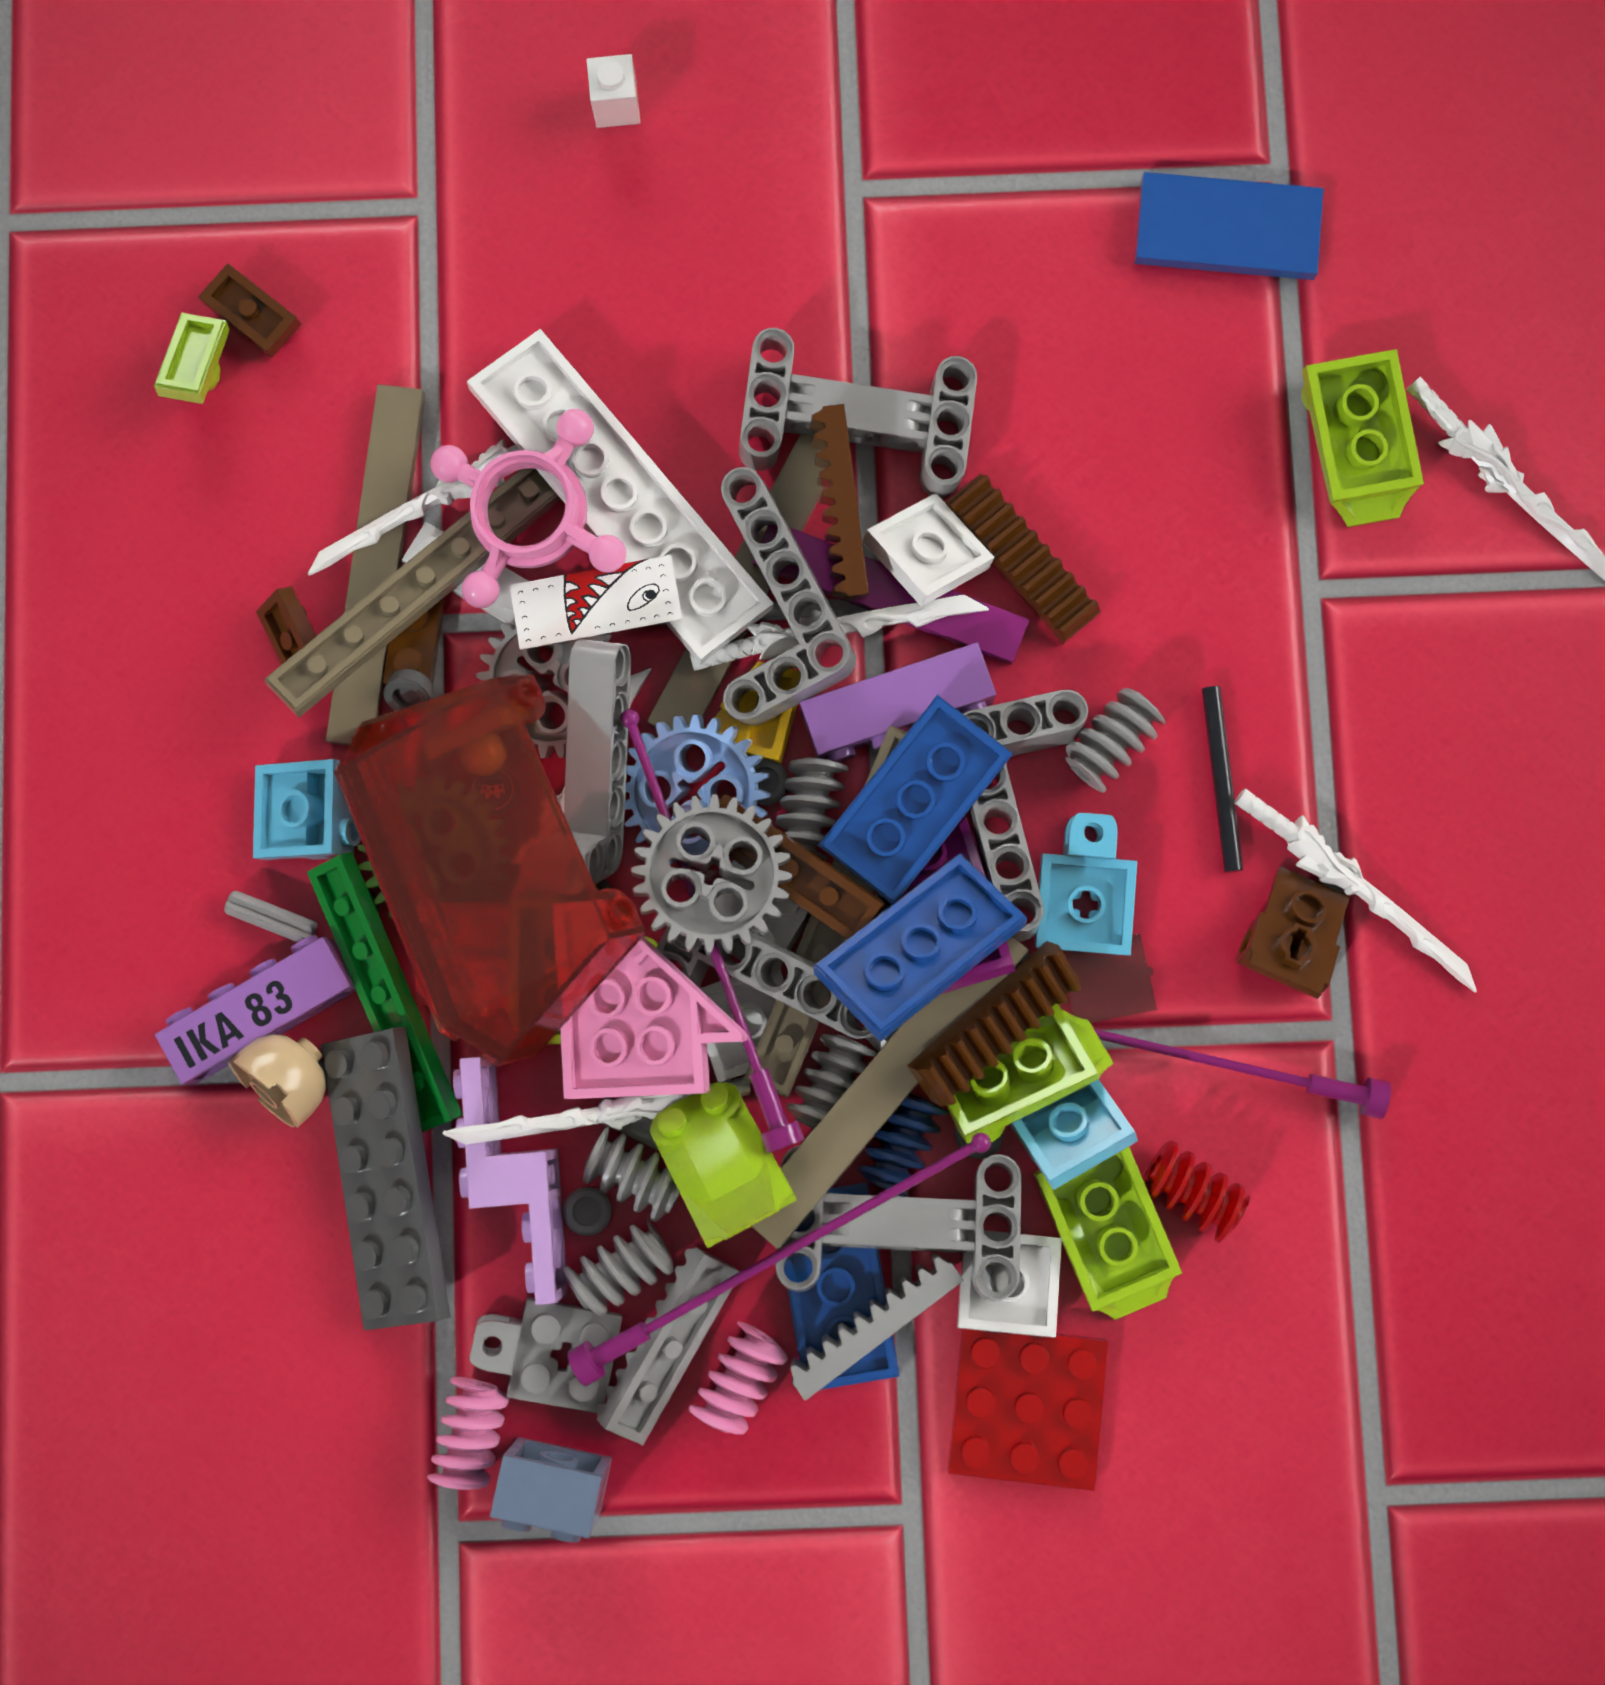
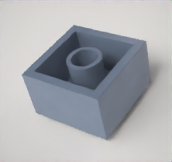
M518 1437L503 1455L490 1517L501 1519L503 1527L514 1531L527 1532L531 1530L532 1526L551 1530V1537L561 1541L579 1542L581 1537L589 1538L601 1514L612 1457Z

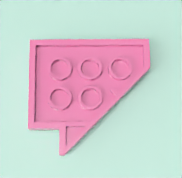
M607 901L554 904L564 1099L702 1094L710 1092L707 1043L747 1041V1033Z

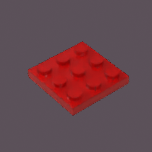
M962 1329L948 1473L1095 1491L1108 1341L1100 1338L1056 1333L1055 1338Z

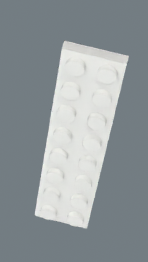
M541 329L467 381L469 390L520 450L543 453L550 451L559 437L556 430L557 421L560 415L569 409L583 410L591 417L594 424L592 438L585 445L575 447L565 463L576 474L586 494L588 511L585 528L596 537L613 535L619 538L626 548V560L624 563L666 555L672 556L683 619L665 623L700 665L744 632L750 624H754L773 609V602ZM536 469L566 504L565 493L560 481L552 474Z

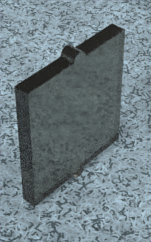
M1140 934L1132 935L1131 956L1062 950L1081 980L1079 982L1082 987L1080 991L1068 992L1074 1016L1088 1019L1090 1023L1157 1010L1150 980L1153 969L1147 967Z

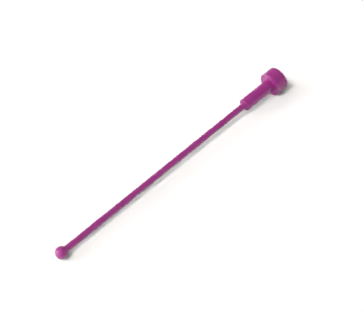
M632 709L624 710L620 715V722L629 730L658 812L671 821L672 819L637 727L639 715ZM676 860L679 868L689 869L687 864ZM683 880L691 899L695 889L690 882ZM715 942L711 953L713 963L734 1020L747 1033V1041L742 1042L754 1072L749 1076L770 1130L761 1134L768 1154L805 1139L798 1121L788 1124L768 1068H762L717 942Z
M1094 1029L1099 1039L1303 1086L1306 1087L1307 1093L1359 1104L1360 1114L1364 1116L1383 1119L1389 1106L1391 1085L1387 1081L1369 1077L1365 1081L1364 1086L1314 1074H1310L1306 1078Z
M985 1133L975 1134L971 1139V1143L645 1325L641 1321L596 1347L589 1341H585L568 1351L567 1355L574 1375L583 1386H588L605 1376V1364L650 1340V1333L974 1152H986L991 1146L990 1137Z

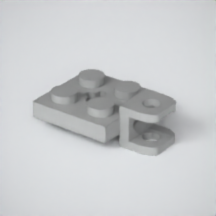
M527 1297L522 1319L499 1314H487L478 1318L471 1348L470 1362L477 1368L485 1371L510 1375L507 1398L597 1413V1405L605 1404L606 1389L609 1385L613 1360L604 1365L605 1376L588 1386H583L574 1375L570 1364L567 1365V1368H559L557 1360L550 1358L552 1350H560L563 1342L571 1343V1348L585 1341H589L594 1347L604 1343L619 1334L622 1314L607 1312L601 1317L591 1309L588 1311L581 1306L559 1302L535 1305V1298ZM494 1336L499 1338L502 1343L496 1348H489L485 1345L484 1340Z

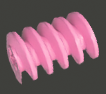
M739 1321L737 1324L746 1334L744 1339L733 1336L728 1337L727 1341L736 1350L735 1355L719 1353L717 1358L726 1367L725 1373L709 1371L707 1375L717 1387L715 1390L700 1388L698 1393L706 1401L707 1405L705 1408L690 1405L689 1411L699 1420L717 1430L743 1435L749 1428L743 1416L754 1417L759 1411L753 1399L763 1400L768 1395V1390L762 1381L774 1382L778 1377L777 1371L770 1363L783 1365L788 1358L787 1354L775 1340L759 1329Z
M452 1377L450 1383L462 1389L461 1395L447 1396L445 1402L458 1410L457 1414L441 1416V1422L452 1428L453 1431L452 1434L438 1435L436 1437V1442L448 1448L447 1454H437L431 1458L433 1463L443 1468V1472L429 1474L427 1478L431 1482L446 1488L458 1490L480 1489L488 1486L491 1476L484 1469L493 1466L496 1458L494 1453L488 1449L496 1447L500 1441V1436L492 1429L502 1427L505 1420L503 1414L496 1409L507 1407L509 1398L506 1397L507 1394L493 1384L473 1378Z

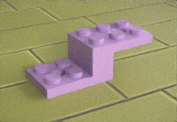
M460 1058V1069H455L453 1073V1088L456 1099L462 1098L463 1118L457 1119L456 1128L499 1123L496 1058ZM501 1140L468 1145L457 1141L458 1147L465 1148L466 1168L460 1169L459 1186L462 1198L468 1197L469 1209L529 1204V1212L522 1214L523 1240L525 1243L531 1242L533 1262L526 1263L525 1266L526 1289L528 1293H535V1305L557 1303L568 1293V1282L563 1268L566 1267L558 1148L502 1153Z

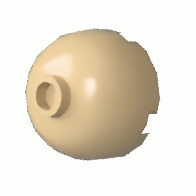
M269 1034L256 1038L228 1063L232 1072L247 1089L251 1085L260 1096L258 1101L278 1119L292 1128L295 1125L298 1128L322 1102L326 1090V1079L324 1071L317 1062L323 1056L304 1037L298 1042H295L288 1036Z

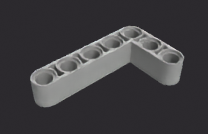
M738 467L726 474L722 481L721 492L723 499L799 642V645L738 677L727 686L723 697L725 709L738 721L746 725L756 726L800 704V701L809 699L847 678L855 668L856 655L769 488L756 471L748 467ZM747 485H755L757 487L756 494L750 501L745 503L737 502V494L741 488ZM764 526H778V533L771 542L765 544L758 543V533ZM788 565L799 566V575L794 582L787 585L779 583V574L784 567ZM811 605L821 607V616L816 623L809 626L800 624V614L806 607ZM831 646H840L843 650L841 661L833 667L822 666L821 655L824 650ZM791 668L799 669L801 673L799 684L794 689L782 690L780 687L782 674ZM749 691H757L759 696L757 707L752 712L741 713L739 709L741 696Z
M578 639L572 647L569 661L564 830L528 849L522 867V880L527 889L573 896L611 876L620 866L624 838L628 728L621 724L620 715L624 710L629 709L631 655L626 644Z
M1059 690L970 710L963 713V715L1013 753L1012 756L1075 741L1079 737V732L1084 727L1088 715V704L1085 698L1078 692ZM1059 710H1066L1071 712L1077 721L1072 724H1062L1055 719L1053 714ZM1014 720H1021L1030 726L1031 731L1024 735H1018L1013 733L1007 725ZM1005 764L995 776L998 784L991 789H985L968 812L986 879L1015 906L1027 908L1033 916L1031 923L1012 936L1017 941H1025L1032 938L1038 931L1044 909ZM999 817L1007 822L1009 830L1002 834H994L986 829L984 822L989 818ZM1004 861L1013 862L1019 867L1021 875L1015 879L1002 878L997 873L996 866Z
M667 926L657 949L672 963L675 961L680 963L683 973L697 987H700L709 965L715 967L711 955H706L704 942H696L691 952H687L686 937L680 935L672 944L667 942L670 930ZM750 930L751 945L745 946V957L739 964L734 963L730 955L723 948L722 943L717 942L728 975L849 1037L856 1039L875 1037L868 1029H863L857 1024L855 1016L832 992L827 1006L822 1008L815 1003L812 992L814 986L820 981L814 974V965L816 963ZM779 959L785 962L788 967L787 980L780 986L774 983L770 972L774 962Z

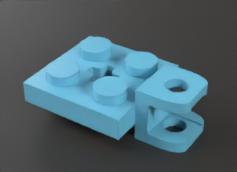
M1093 813L1076 814L1069 819L1065 828L1063 855L1041 854L1038 887L1044 914L1038 931L1035 933L1034 948H1039L1046 941L1059 945L1061 950L1131 956L1137 861L1115 859L1118 831L1113 816ZM1086 827H1091L1096 831L1097 838L1095 842H1090L1086 839L1084 835ZM1082 891L1090 892V900L1098 901V909L1090 911L1087 919L1081 918L1080 911L1073 908V899H1079Z

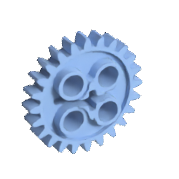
M693 715L690 727L687 726L683 716H675L673 730L665 722L656 723L658 738L649 733L641 734L656 778L662 776L670 783L671 793L665 801L667 809L674 803L679 802L690 792L691 789L687 782L695 783L702 781L721 761L725 764L724 770L705 783L697 792L701 798L699 801L702 808L709 807L710 799L713 794H717L716 791L720 782L728 780L735 786L736 798L742 805L747 808L753 805L756 807L755 812L759 817L767 816V812L757 806L758 800L771 797V793L758 789V783L769 778V773L755 772L754 766L760 763L763 756L755 755L748 757L746 751L750 748L753 741L745 739L736 743L734 741L738 732L736 726H730L721 733V719L712 718L707 728H704L702 715ZM694 744L703 749L706 758L703 767L698 771L690 768L686 762V753ZM634 747L628 750L630 755L636 760V763L626 767V774L631 776L630 782L626 783L625 792L630 793V799L625 801V809H632L634 815L626 821L625 826L640 825L642 830L635 840L637 843L646 841L643 837L645 829L657 833L661 829L656 821V816L659 812ZM688 800L681 805L685 812L691 811L692 800ZM688 835L681 843L682 848L690 855L703 854L710 846L709 842L699 835L696 837ZM672 859L669 864L675 863L676 859Z

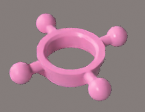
M569 409L560 415L556 425L559 437L553 448L547 453L528 450L508 452L492 460L482 471L469 465L464 452L456 446L444 445L436 449L432 454L430 467L437 479L446 483L461 481L472 487L470 498L472 526L478 540L490 553L481 571L470 573L462 583V595L469 605L476 608H486L494 604L500 591L497 579L506 564L519 568L543 567L564 557L574 546L588 553L592 565L601 572H614L623 566L626 560V548L619 538L613 535L596 537L584 530L588 511L586 494L576 474L565 464L574 448L585 445L593 436V421L583 410ZM533 468L546 471L560 481L565 493V512L560 525L548 538L534 545L516 546L500 540L494 534L488 519V503L494 488L505 476L517 470Z

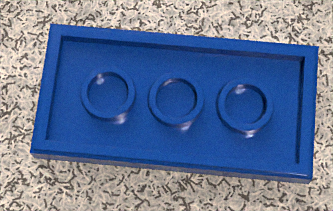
M1143 172L1140 187L1134 264L1314 280L1318 274L1324 188Z
M937 694L818 844V847L893 905L1013 753Z
M959 853L815 964L814 974L881 1042L1025 927L1027 917Z
M862 1182L832 1187L827 1193L869 1195L868 1183ZM813 1211L808 1214L795 1231L805 1232L812 1227L815 1221ZM822 1246L821 1273L815 1286L803 1292H795L788 1289L798 1357L801 1362L808 1363L806 1348L809 1346L820 1352L824 1351L822 1344L823 1335L827 1334L835 1340L840 1339L838 1332L839 1323L842 1322L852 1329L856 1327L853 1315L855 1311H859L867 1317L872 1315L869 1305L871 1299L876 1300L882 1305L887 1303L879 1249ZM803 1255L791 1257L786 1263L785 1275L793 1282H804L812 1274L813 1266L811 1260ZM893 1335L820 1390L900 1377Z

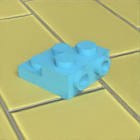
M336 759L255 765L253 858L261 860L291 858L318 860L332 859L348 852H352L354 855V846H357L362 839V827L355 818V799L360 798L362 795L363 781L360 774L356 772V764Z
M1099 1079L1010 1123V1127L1033 1163L1037 1164L1053 1190L1138 1141L1134 1129Z

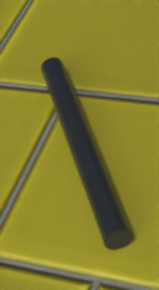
M1210 686L1202 688L1224 872L1243 871L1236 807L1234 804L1235 799L1221 687Z

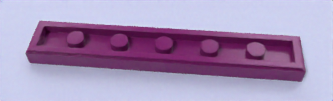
M767 525L761 543L771 542L778 533V526ZM789 527L822 591L832 596L834 586L842 582V580L830 578L829 576L832 566L839 563L838 561L827 559L829 548L835 544ZM864 556L869 594L865 599L846 601L869 611L917 603L883 563ZM754 559L753 566L759 568L756 560ZM788 565L781 570L779 576L795 581L799 575V566ZM951 590L936 599L964 594ZM970 597L988 607L989 610L947 616L921 627H915L909 622L903 623L963 647L978 642L983 655L1011 665L1016 657L1029 619Z

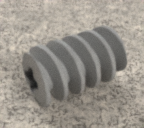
M1123 688L1117 693L1118 702L1110 701L1104 706L1105 715L1098 714L1091 720L1093 729L1084 728L1079 732L1081 743L1071 741L1066 746L1068 757L1065 758L1071 769L1090 787L1101 793L1107 790L1100 778L1103 774L1114 780L1119 777L1113 763L1118 761L1126 766H1130L1132 761L1126 750L1131 748L1139 753H1143L1145 747L1139 736L1142 734L1155 740L1158 734L1152 723L1156 721L1159 724H1166L1162 714L1148 699L1139 692L1129 688Z
M806 757L804 759L792 760L788 765V769L797 777L786 779L784 787L793 795L782 797L780 800V806L789 813L778 815L775 822L780 828L787 831L785 833L791 839L818 855L820 859L827 860L828 857L816 851L818 844L826 836L821 833V828L832 827L837 821L825 815L826 809L840 808L841 803L831 798L829 793L830 791H840L845 788V785L834 779L833 776L834 773L848 772L849 768L841 763L821 758Z
M838 1033L837 1035L822 1034L820 1040L829 1051H813L811 1056L821 1068L820 1070L805 1068L803 1074L812 1083V1086H796L794 1091L804 1102L803 1104L788 1103L786 1109L795 1117L796 1121L815 1129L856 1080L853 1076L854 1073H862L868 1066L862 1059L863 1055L875 1057L878 1054L877 1052Z
M607 1126L598 1138L586 1161L583 1182L590 1184L601 1175V1192L606 1194L618 1185V1202L623 1203L634 1194L633 1210L640 1213L649 1204H652L650 1220L657 1222L666 1213H670L680 1196V1192L667 1166L662 1171L658 1169L660 1154L656 1152L646 1161L641 1160L643 1145L640 1143L635 1145L630 1151H625L627 1136L623 1133L613 1142H609L610 1126Z
M647 1217L648 1232L644 1233L634 1224L630 1226L632 1242L627 1243L618 1235L613 1237L616 1251L613 1254L602 1245L596 1248L599 1259L597 1264H594L585 1255L580 1257L581 1274L578 1275L569 1266L563 1268L571 1289L586 1310L590 1311L591 1309L602 1317L608 1312L607 1299L617 1306L624 1303L623 1288L632 1295H637L641 1292L639 1277L650 1285L656 1283L658 1278L655 1266L668 1275L674 1271L671 1253L661 1235Z

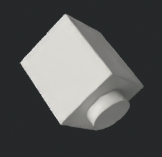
M632 54L587 58L590 101L596 128L641 124L637 81Z

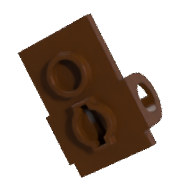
M1280 866L1276 871L1264 912L1259 913L1244 935L1237 952L1236 963L1318 999L1330 985L1340 946H1337L1336 943L1350 896Z

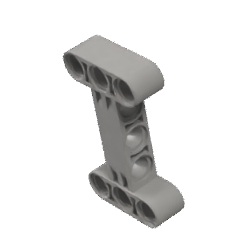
M767 328L755 337L738 448L739 457L746 467L754 471H765L771 468L777 462L783 432L814 436L819 431L810 429L809 424L812 415L822 410L823 406L844 404L848 436H851L849 442L921 453L919 484L922 490L929 496L936 493L940 498H945L957 489L967 465L977 385V371L968 359L961 356H951L944 359L935 373L929 395L791 374L794 357V342L791 336L782 329ZM766 350H776L782 354L783 359L779 362L771 363L766 361L761 356V353ZM947 377L956 378L962 383L964 389L960 391L951 390L945 386L943 379ZM761 393H768L773 395L778 403L772 407H764L756 402L755 397ZM940 421L952 422L956 426L958 433L955 435L944 434L939 429L937 423ZM763 437L771 443L772 447L765 452H759L752 449L748 442L752 438ZM936 464L947 466L951 470L953 478L945 480L938 478L934 475L931 466Z
M795 1146L787 1151L782 1159L781 1168L799 1146ZM997 1154L984 1159L977 1169L974 1178V1200L893 1197L777 1262V1276L781 1283L789 1290L803 1292L811 1289L820 1278L822 1246L972 1253V1283L976 1293L984 1300L992 1302L1002 1301L1014 1293L1018 1287L1020 1275V1168L1009 1156ZM998 1166L1005 1169L1010 1176L1009 1188L1000 1192L990 1189L984 1179L985 1171L988 1168ZM826 1193L812 1210L815 1214V1221L812 1227L805 1232L794 1231L780 1249L874 1196ZM991 1215L1003 1217L1009 1224L1010 1231L1007 1239L999 1242L989 1239L983 1230L985 1218ZM795 1255L806 1256L812 1262V1274L804 1282H793L785 1275L786 1263ZM995 1264L1005 1269L1008 1274V1285L1004 1291L993 1292L985 1287L982 1281V1273L986 1266Z

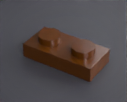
M228 263L198 297L205 306L223 320H226L229 325L271 358L274 357L301 325L295 315Z
M293 587L276 589L256 611L281 664L316 637L307 618L306 610L300 604Z
M443 599L388 643L383 684L385 686L391 674L401 669L418 671L425 675L433 685L445 608Z

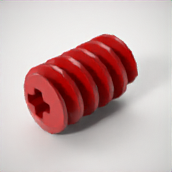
M1170 1140L1164 1143L1142 1176L1144 1183L1147 1180L1151 1182L1150 1198L1154 1200L1165 1191L1168 1193L1165 1204L1167 1210H1171L1179 1202H1182L1184 1208L1181 1219L1187 1221L1194 1214H1200L1198 1230L1203 1232L1214 1223L1217 1225L1214 1240L1220 1243L1240 1222L1248 1207L1250 1196L1244 1198V1186L1239 1183H1234L1227 1187L1228 1177L1224 1173L1218 1172L1210 1177L1212 1169L1211 1165L1207 1162H1201L1194 1167L1195 1156L1193 1153L1185 1151L1177 1157L1179 1148L1176 1142Z

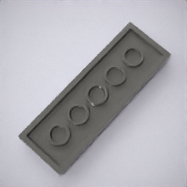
M406 1027L391 1028L321 1044L363 1329L372 1330L450 1318Z

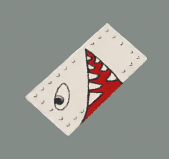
M671 555L624 563L620 569L610 573L592 569L510 585L520 650L683 619Z

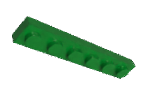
M353 853L340 854L307 871L373 1031L378 1032L391 1028L406 1027L422 1132L462 1116L461 1109Z

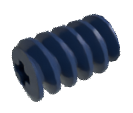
M910 1093L897 1108V1113L894 1112L886 1121L890 1129L879 1130L874 1136L882 1144V1147H866L864 1152L874 1161L873 1166L858 1165L856 1170L867 1181L887 1190L912 1176L908 1172L909 1168L924 1169L925 1162L916 1154V1151H932L933 1145L923 1135L924 1133H940L941 1127L931 1117L932 1115L947 1116L949 1111ZM904 1192L899 1194L901 1197H908Z

